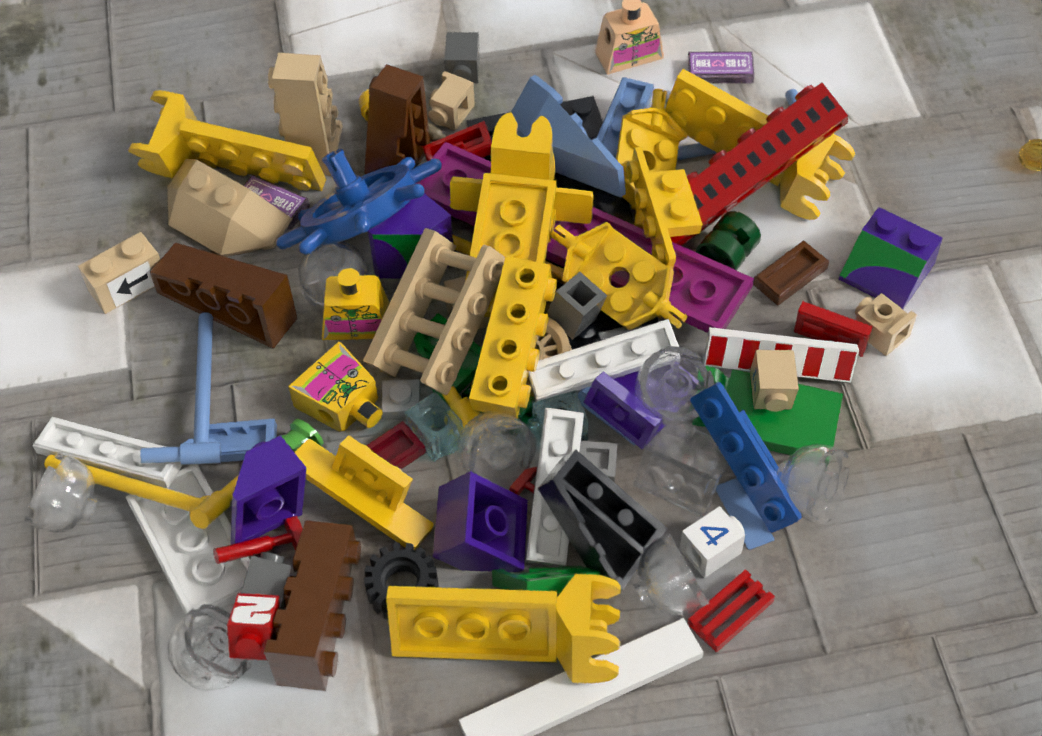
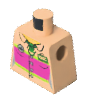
M623 0L622 9L608 12L603 16L595 54L607 75L657 61L664 57L658 21L648 4L642 3L641 0Z

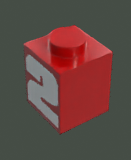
M237 593L227 624L229 658L267 660L264 650L268 639L275 640L276 628H274L273 621L277 609H280L279 595Z

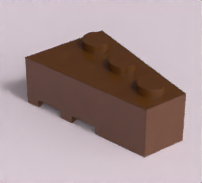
M386 64L379 75L374 76L369 85L364 175L396 165L406 157L413 158L415 160V167H417L424 158L425 154L422 146L430 144L423 76Z

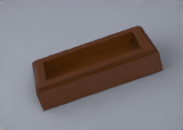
M803 240L754 277L753 285L779 306L827 270L829 260Z

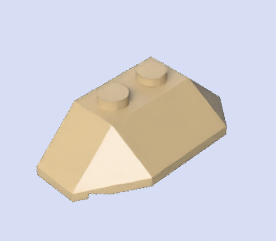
M185 159L168 185V225L220 256L228 257L259 249H272L276 246V240L283 235L292 221L290 216L252 190L198 160Z

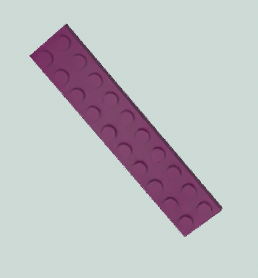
M445 142L432 158L441 161V170L416 184H421L424 187V193L451 214V216L475 226L477 212L456 210L450 207V181L454 176L483 179L484 173H491V162ZM594 207L590 224L555 221L554 231L556 233L558 232L555 227L561 225L574 236H579L608 222L612 228L652 255L653 245L651 239L645 237L642 228ZM551 238V243L548 242L545 259L565 267L566 247ZM672 242L676 261L673 268L674 274L669 297L671 305L687 315L684 323L708 333L709 327L726 329L753 287L754 278ZM621 270L615 272L611 277V285L615 288L624 287L629 282V273Z

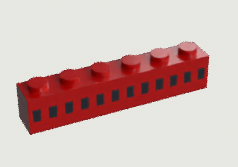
M823 82L816 87H813L811 84L802 89L795 96L796 102L786 109L781 106L774 110L766 118L768 123L757 131L754 128L746 131L737 139L738 145L729 152H726V150L718 152L708 161L710 166L698 174L697 171H694L687 175L702 221L701 232L848 124V114ZM698 234L670 238L671 242L683 246Z

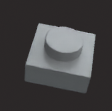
M419 379L382 381L383 420L420 419L421 387Z
M581 441L579 452L615 483L618 443Z

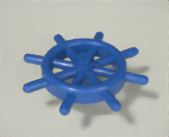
M342 148L337 149L336 153L333 151L322 158V161L337 185L335 191L321 199L311 208L300 211L298 218L301 226L280 236L276 240V245L279 249L284 250L301 242L299 244V251L302 254L308 255L320 245L338 243L361 233H366L369 229L396 214L411 200L422 197L424 187L416 183L439 172L442 168L441 161L434 158L415 167V160L411 157H406L396 165L388 166L360 177L355 175Z

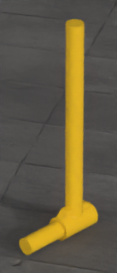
M52 454L47 456L44 463L45 468L51 471L189 511L191 522L200 529L208 527L229 508L239 476L237 475L220 491H215L211 495L198 498Z

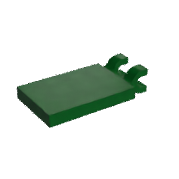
M705 366L702 378L704 381L700 392L717 382L722 383L738 411H745L768 450L829 464L832 457L843 393L798 384L799 389L792 409L776 412L767 409H754L751 375L749 372L732 369L731 376L727 377L719 369ZM695 410L692 425L706 427Z

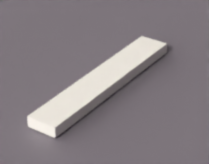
M682 618L620 646V649L594 658L595 660H607L619 666V674L613 680L602 683H572L566 672H563L459 719V725L464 736H534L702 659L704 652L685 619Z

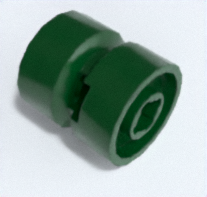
M728 211L696 247V253L734 270H738L745 261V258L760 243V229L745 214L737 211Z

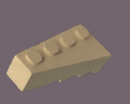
M278 53L275 67H270L268 85L275 92L274 111L280 115L279 135L284 137L286 142L312 147L323 174L331 176L322 158L333 151L336 153L343 125L341 120H336L338 118L337 106L332 105L333 94L332 90L327 88L328 78L321 56Z

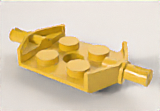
M663 89L653 90L650 108L632 110L622 116L616 160L623 166L626 194L623 197L632 205L631 209L636 210L634 225L642 229L644 216L642 210H638L635 205V186L633 182L628 181L626 173L627 162L632 160L634 148L642 147L649 172L676 170L679 142L688 137V134L666 112L667 91H663Z
M605 222L579 236H574L561 225L555 227L558 233L554 230L552 231L550 237L566 247L567 250L562 281L566 284L577 273L581 272L607 295L601 311L623 327L632 330L656 317L669 319L670 323L676 326L677 329L682 326L681 321L685 322L687 315L672 306L669 301L674 274L671 266H666L612 228L610 223ZM620 270L628 272L630 279L627 285L622 288H615L611 285V277L615 272Z

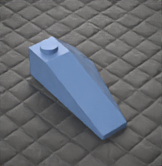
M537 75L530 77L511 111L518 124L517 135L527 137L531 133L532 124L540 116H544L548 119L552 128V148L556 173L619 197L625 195L623 166L598 138L590 139L587 136L585 129L582 127L583 121L576 113L570 116L560 105L563 98L554 88Z

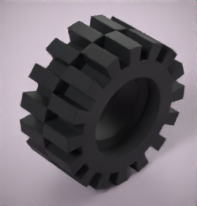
M393 543L394 551L388 552L386 546L379 549L381 557L379 558L373 554L370 558L371 566L366 565L364 584L369 603L372 604L373 610L377 614L382 611L384 619L388 620L386 601L388 588L386 587V582L392 574L401 571L411 572L417 578L415 587L439 588L434 560L430 555L426 557L425 550L420 546L416 552L411 543H406L405 550L400 549L399 543Z

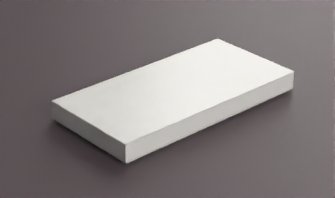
M191 464L179 470L168 488L198 498L213 493L198 464ZM132 494L126 496L127 502L190 625L235 602L237 593L242 592L250 559L249 557H244L221 564L215 562L213 549L231 545V524L224 512L208 527L200 529L191 522L189 511Z

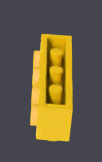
M509 256L505 257L469 396L473 410L517 419L520 407H527L531 386L526 385L529 371H536L540 350L535 349L537 337H544L548 314H544L546 301H553L557 286V279L552 278L550 264Z

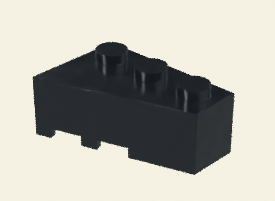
M577 450L560 459L538 487L540 494L586 567L600 571V576L616 580L621 586V591L668 529Z

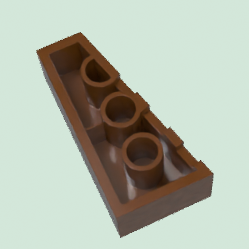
M176 242L150 271L157 294L199 314L210 313L214 321L272 349L276 347L298 318L288 275Z
M305 520L293 558V570L297 572L296 577H287L284 587V605L286 610L277 609L273 621L274 628H276L275 640L268 639L264 650L277 686L326 691L328 678L335 677L338 666V652H334L337 638L342 639L345 633L346 614H342L344 602L351 601L354 578L350 577L352 565L359 564L361 556V541H356L353 525Z

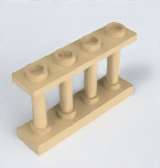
M425 228L363 361L384 374L395 378L401 366L423 373L421 377L423 384L443 395H448L498 287L505 257L487 245L481 247L477 258L454 252L456 245L438 232ZM448 265L470 271L461 291L439 285ZM432 298L454 305L446 325L423 318ZM416 332L439 339L430 359L408 352Z

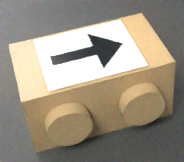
M139 232L78 265V268L89 293L103 312L107 314L155 287L150 271L160 261V257L143 233Z

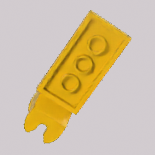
M682 69L677 76L665 107L666 112L688 134V137L717 153L722 150L729 152L738 145L737 139L751 128L757 131L768 123L766 121L768 115L685 69ZM833 134L769 181L776 186L780 184V207L804 219H817L821 214L812 202L806 200L804 195L820 201H827L829 199L830 191L825 184L829 179H842L845 174L841 166L831 160L829 155L840 160L852 161L855 151L851 145L841 137Z
M153 91L150 98L164 105V107L159 112L161 116L149 144L132 143L128 152L143 158L137 164L140 168L169 178H174L185 159H197L212 169L218 166L229 169L240 176L251 174L260 176L263 180L270 183L281 181L303 191H309L310 189L322 191L326 182L312 147L200 122L197 120L185 97L182 94L169 91Z
M512 112L504 114L499 119L494 129L491 144V173H484L470 256L477 258L481 247L487 245L504 257L509 256L545 263L557 188L556 181H554L555 158L552 148V128L548 119L540 116L532 124L531 133L527 137H520L517 135L518 124ZM467 271V273H466V279H467V277H468L470 271ZM497 289L484 317H490Z
M575 574L558 597L557 591L388 586L386 601L392 656L557 662L558 658L572 683L607 682L618 676L619 666L607 660H595L591 656L607 655L620 649L618 638L607 633V626L619 620L620 611L610 605L596 604L593 600L614 597L621 593V586L612 578L587 574Z

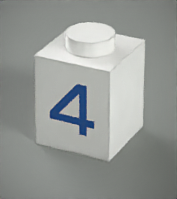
M719 506L682 531L679 550L705 579L742 554L745 532L741 523L734 516H728Z

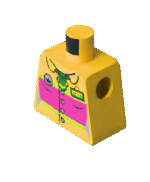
M346 268L340 271L338 276L326 278L322 340L374 338L390 304L379 277L374 275L360 276L357 270Z
M341 342L336 343L288 386L293 406L297 410L339 432L345 431L356 420L367 428H372L382 417V410L374 404L378 399L374 378Z

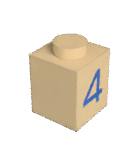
M756 350L750 369L754 409H767L774 412L792 409L799 389L794 350Z

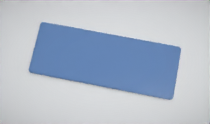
M737 478L714 487L728 514L734 516L741 523L745 532L744 543L748 550L775 540Z

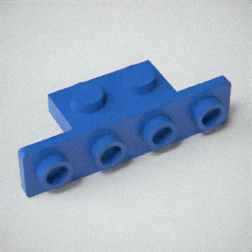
M717 382L691 397L690 402L768 530L773 533L798 522L802 518V514L780 480L784 477L783 473L745 411H738L722 383Z

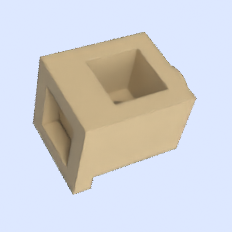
M444 71L441 75L442 85L439 89L436 88L430 96L429 105L431 110L428 116L434 124L456 131L475 106L473 82Z
M882 293L874 300L869 296L864 298L855 310L857 321L873 326L868 343L885 356L889 355L910 337L917 316L913 311L907 313Z

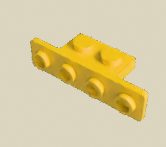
M635 147L632 160L627 162L626 173L628 181L633 182L635 186L636 208L643 212L644 234L646 238L651 239L653 245L652 256L673 269L676 254L670 237L700 234L702 221L685 170L649 172L642 147Z
M452 177L450 181V207L456 210L477 212L483 179ZM556 188L549 243H551L550 235L554 230L555 221L591 223L593 210L592 191Z
M348 435L340 443L336 456L311 439L304 442L294 452L307 468L306 480L403 547H406V543H411L415 550L432 531L433 522L403 503L413 479L400 468L393 466L374 453L369 447L359 443Z

